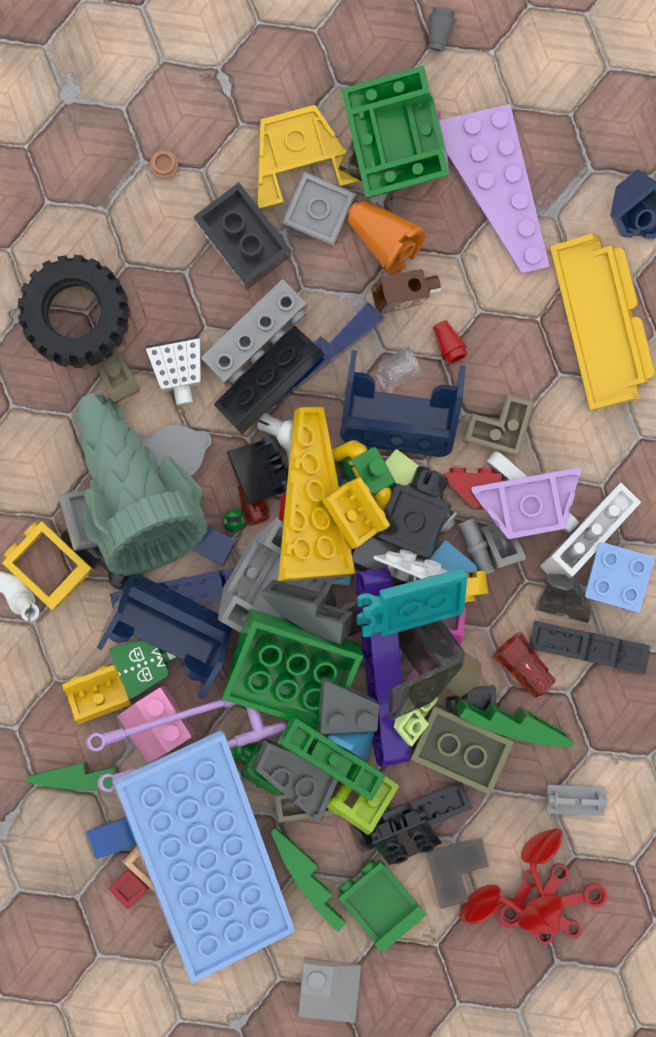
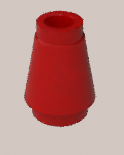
M447 320L439 322L432 328L441 358L446 360L448 365L457 363L468 355L466 351L467 345L452 326L449 325Z

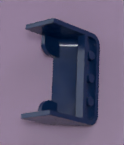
M352 350L340 429L341 439L346 443L358 441L366 447H376L378 449L392 451L397 449L400 452L435 457L449 455L453 450L463 400L466 366L460 365L456 386H437L432 391L431 399L375 392V380L370 375L354 372L357 351Z
M133 574L129 576L102 631L97 648L102 650L108 639L121 643L128 642L132 636H135L182 659V668L186 676L191 680L201 682L197 697L203 699L224 664L232 628L218 620V613L141 575Z

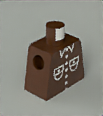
M422 269L380 277L370 288L377 316L423 304L429 298V294L441 291L439 277L437 275L425 277Z

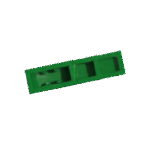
M460 699L455 706L459 717L485 730L511 739L559 747H572L574 743L568 733L521 706L515 715L508 713L491 702L485 712L463 699Z
M85 761L33 774L26 778L28 783L52 788L100 790L97 783L99 777L103 774H117L118 769L116 765L89 772ZM109 777L104 778L103 786L107 789L110 788L112 780Z
M274 826L271 830L272 837L283 862L296 884L314 908L339 932L346 924V919L326 902L332 896V891L312 874L318 868V863L279 828Z

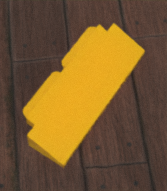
M593 233L550 246L590 410L640 399L637 385L649 383L648 379L654 376L655 369L643 321L639 317H633L631 310L637 306L638 300L625 250L612 245L603 248L601 237Z

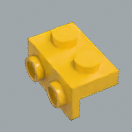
M360 477L343 484L322 499V502L352 549L359 547L377 532L385 530L390 526L384 511L377 505L369 487Z
M115 665L102 666L96 672L85 676H75L69 682L62 684L63 690L68 696L75 722L78 725L132 705Z

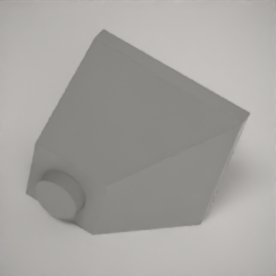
M304 958L298 1017L355 1023L361 964Z

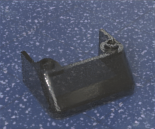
M398 582L396 584H393V587L406 584L407 582ZM357 600L340 607V609L353 612L351 630L347 637L361 632L360 625H357V615L359 614ZM442 620L398 632L399 647L420 676L390 689L389 718L391 721L433 702L463 667L465 652Z

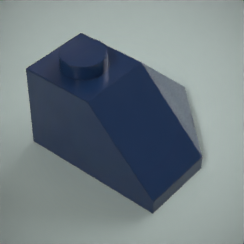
M638 169L617 185L615 189L610 217L620 236L625 238H632L633 236H643L647 239L656 238V181Z

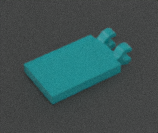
M461 568L380 590L378 597L368 593L359 595L357 597L358 607L369 606L363 608V612L357 615V625L369 624L362 627L363 637H370L377 632H380L382 636L464 614L468 577L464 569Z

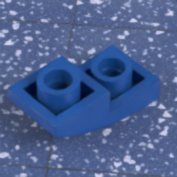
M126 816L116 821L110 820L85 831L96 859L137 845Z

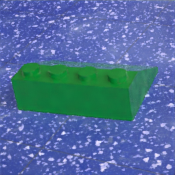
M250 608L237 642L222 694V700L290 720L291 717L296 718L307 726L318 729L321 678L326 677L334 684L350 688L363 658L362 651L356 642L344 639L341 644L322 639L291 621Z

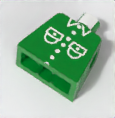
M143 640L109 648L129 699L137 697L170 676L171 672L167 664L180 659Z

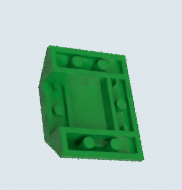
M424 66L341 89L367 199L449 176L447 151L435 100Z

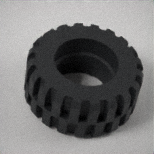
M66 255L58 256V261L53 263L50 260L42 263L44 268L39 272L34 270L29 275L32 279L28 284H23L21 289L23 296L18 298L17 307L20 309L18 319L26 339L44 358L64 367L70 365L74 368H83L85 364L92 366L98 364L99 359L110 357L113 354L111 351L116 346L119 347L123 342L122 336L124 333H127L129 328L128 317H130V307L128 306L127 295L118 278L114 276L109 268L102 266L99 261L92 258L87 260L82 255H74L73 258H67ZM75 286L85 287L92 291L100 302V319L96 326L83 336L76 338L62 336L52 328L49 322V306L54 297L62 290Z

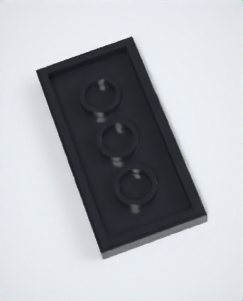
M293 326L214 403V406L243 435L325 354L296 326Z

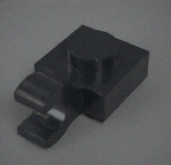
M494 685L475 687L466 693V696L461 698L459 696L445 697L446 709L449 712H457L455 706L460 699L465 700L484 712L490 702L497 706L496 687Z

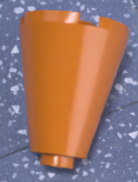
M366 200L360 203L355 202L347 213L350 226L383 269L390 275L402 271L406 267L403 262L408 257L413 260L426 239V234L424 233L426 230L422 226Z

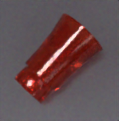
M522 631L504 642L491 657L504 667L524 689H528L535 698L547 692L556 682L552 674L548 672L549 668L529 645Z

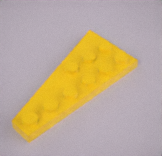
M300 407L294 411L278 581L345 577L355 574L350 545L322 502V499L339 488L324 407Z

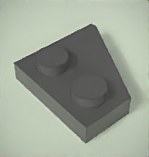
M326 677L321 678L318 719L320 734L377 731L379 703L376 699L367 695H359L355 690L334 684Z

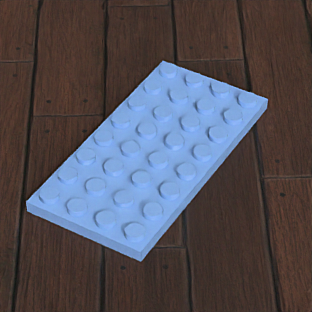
M221 730L112 781L186 974L192 984L295 932L225 734Z

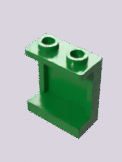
M380 858L377 862L372 859L360 869L362 875L355 881L351 878L345 881L338 888L340 893L337 895V899L347 908L372 938L376 947L383 953L422 920L426 913Z

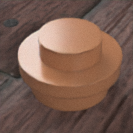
M158 151L150 160L151 171L158 178H170L178 170V160L170 151Z

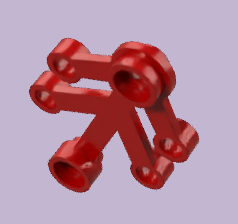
M557 863L552 866L551 876L543 888L545 895L554 894L560 883L568 878L569 871L564 864ZM562 867L565 870L564 875L560 878L556 877L555 870ZM531 869L523 874L522 885L513 899H509L523 910L526 909L527 904H524L532 888L537 887L536 883L529 884L527 882V876L532 874ZM590 883L583 891L560 897L563 901V908L583 903L597 908L606 902L607 892L600 884ZM593 889L599 891V896L596 899H590L589 892ZM500 903L496 911L498 922L506 928L518 927L520 913L515 911L513 918H507L505 911L511 907L505 903ZM560 916L559 928L564 930L565 934L570 938L580 936L582 932L581 925L576 920H568L564 916ZM570 924L577 925L576 933H568L567 929ZM531 933L543 945L551 943L554 938V934H550L547 940H541L540 934Z

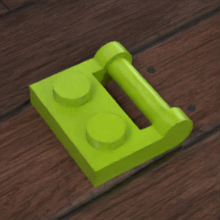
M385 776L372 801L358 795L350 808L344 803L352 790L342 784L335 797L330 798L327 808L369 835L374 830L399 785Z

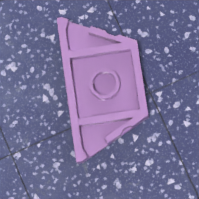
M581 467L471 487V492L507 539L565 529L570 507L573 503L576 486L581 475Z

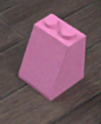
M165 685L139 700L117 717L124 728L127 729L182 712V710ZM187 718L130 735V738L148 765L193 737L196 732Z

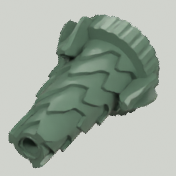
M93 393L83 396L80 405L76 409L77 414L74 415V418L82 434L78 438L84 449L85 462L93 479L90 480L91 488L84 492V522L88 540L97 543L109 571L117 575L128 576L146 573L174 562L197 546V543L204 538L203 536L207 532L208 524L200 506L204 493L202 488L171 457L163 458L161 466H157L150 449L147 446L143 447L134 427L129 428L117 401L113 402L111 398L106 400L105 396L94 395Z

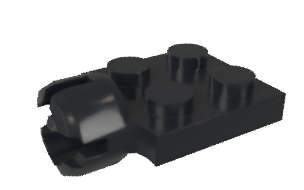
M419 466L416 468L413 478L408 485L397 483L385 511V516L390 526L385 530L377 532L376 537L430 559L452 506L443 501V493L447 486L448 478L435 470L431 471L427 467Z

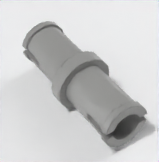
M474 517L459 523L458 526L468 546L466 548L467 554H471L477 566V571H486L487 575L496 571V568L487 550V540H483Z

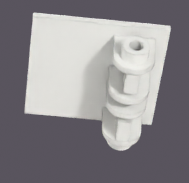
M401 549L397 553L388 551L384 555L374 556L375 560L389 565L388 570L393 577L407 583L449 572L441 568L442 564L433 560H420L416 558V553Z

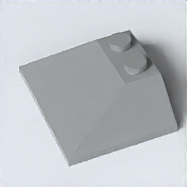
M277 518L250 540L222 589L218 620L240 633L250 608L288 620L262 597V590L272 580L278 581L284 522ZM336 577L280 582L327 594Z

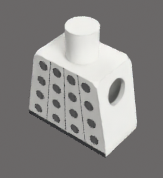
M195 336L146 346V351L161 390L163 392L174 391L177 406L193 403L190 387L202 385L200 337Z

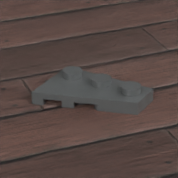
M264 740L252 767L320 824L338 781L286 748Z

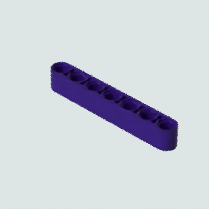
M387 567L356 573L357 597L365 593L378 597L380 590L393 587L392 577ZM364 605L358 607L359 614L363 612V608L369 606ZM362 624L360 629L367 693L369 697L376 699L379 703L377 731H374L373 735L376 762L380 767L409 762L411 757L410 745L404 741L394 728L398 710L405 698L398 632L382 636L380 632H377L370 637H363L362 627L369 624Z

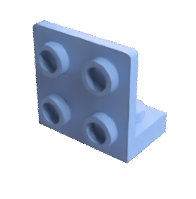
M600 542L596 550L584 596L620 607L625 611L640 613L655 557Z

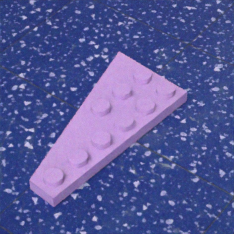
M507 104L439 120L447 156L456 168L457 174L479 209L481 208L486 216L489 225L503 243L504 249L519 273L523 275L549 269L550 266L511 105Z

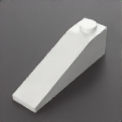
M622 483L618 484L552 552L540 567L561 586L576 574L596 552L598 544L600 542L604 543L641 501Z

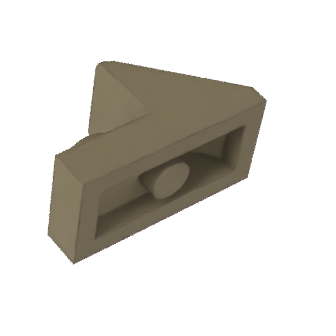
M121 351L96 364L113 402H119L140 391Z

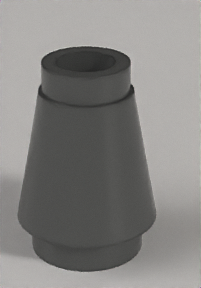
M438 7L433 8L432 14H429V49L445 51L456 23L454 18L455 11Z

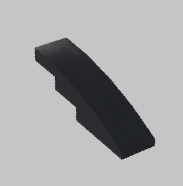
M534 621L529 649L645 674L651 646Z
M457 782L384 811L376 826L389 821L394 833L391 820L394 819L399 830H401L399 816L402 815L408 827L404 814L416 809L419 811L425 810L428 817L427 822L432 826L472 809L463 783ZM352 824L351 828L360 851L365 852L375 848L372 843L374 840L371 833L367 835Z

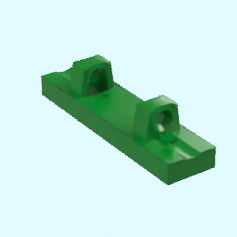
M290 718L277 742L367 800H373L386 776L296 718ZM312 741H315V743H314L312 749L310 750L309 754L306 753V752L308 751V749H309V747H310Z

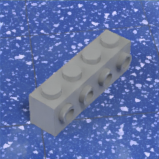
M282 279L201 357L202 362L225 386L229 382L235 384L245 374L243 369L250 362L254 365L265 354L263 349L270 343L275 345L286 334L284 329L290 323L296 325L306 315L304 310L307 308L306 302Z

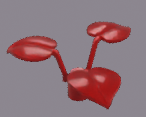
M551 829L541 832L530 838L521 851L522 861L530 863V869L540 898L530 900L526 905V909L523 910L506 897L499 896L501 889L498 885H486L474 891L464 902L459 914L460 922L464 921L468 924L482 923L494 915L499 907V903H505L520 913L518 924L524 931L538 934H558L563 901L558 894L545 895L536 867L537 864L548 863L556 855L562 842L563 831L561 829Z

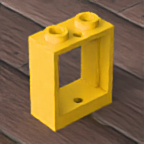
M41 521L39 524L35 522L25 531L24 535L26 538L19 546L15 543L5 552L4 556L6 559L2 564L51 610L56 611L95 569L45 522ZM43 533L78 565L50 596L15 564Z

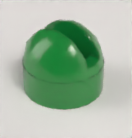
M231 509L225 513L223 524L227 530L238 532L244 528L246 518L240 510ZM241 517L242 522L227 523V518Z

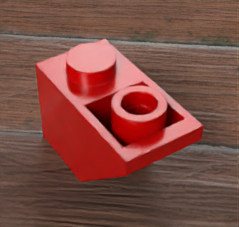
M453 467L449 468V473L444 472L443 474L448 478L447 485L470 509H484L472 494L471 487L502 482V474L495 473L494 468H478V473H466V468Z

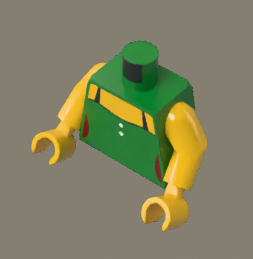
M349 441L332 449L334 463L337 461L347 481L349 482L360 477L369 487L377 505L385 511L392 497L391 490L395 480L377 448H366L365 445L358 441Z

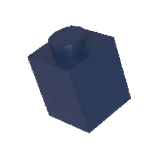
M208 526L207 532L203 536L204 538L192 550L224 567L237 541Z

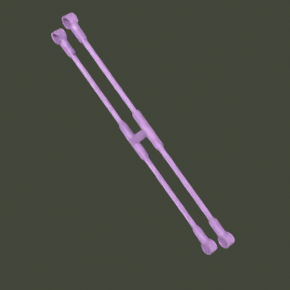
M399 642V649H400V656H401V654H402V652H403V646H402V644ZM404 679V680H403V683H406V684H407V686H408V691H409L411 687H410V685L406 682L407 679ZM221 699L124 730L120 728L104 734L94 733L86 738V747L93 752L100 751L106 745L125 740L127 736L223 706L227 708L236 704ZM246 707L252 731L234 736V739L228 740L227 743L229 748L233 746L240 747L284 732L288 722L284 723L281 721L264 727L260 712ZM93 737H97L100 740L98 748H94L91 745ZM133 768L114 775H101L97 782L99 789L104 792L113 791L115 789L113 782L112 786L108 789L103 786L104 778L109 777L114 781L135 771V769Z

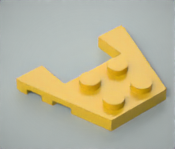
M316 105L260 120L257 206L260 210L283 204L276 174L331 160L339 187L362 182L360 170L356 168L346 149L341 146L335 137V133Z

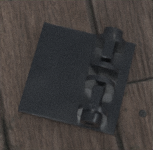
M272 435L262 438L261 441L226 452L248 505L287 492L288 468L284 467L288 464L287 462L282 463L281 459L284 458V455L278 454L280 453L277 445L278 441L273 439Z
M416 809L404 814L408 827L402 815L399 816L401 830H399L396 821L392 819L391 824L394 833L389 821L375 826V830L371 833L374 840L372 843L389 865L401 864L415 854L430 852L435 846L442 844L437 834L427 822L428 817L424 809L421 811Z

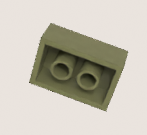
M433 706L426 718L429 725L417 739L410 759L491 795L514 742L497 733L485 730L457 715Z

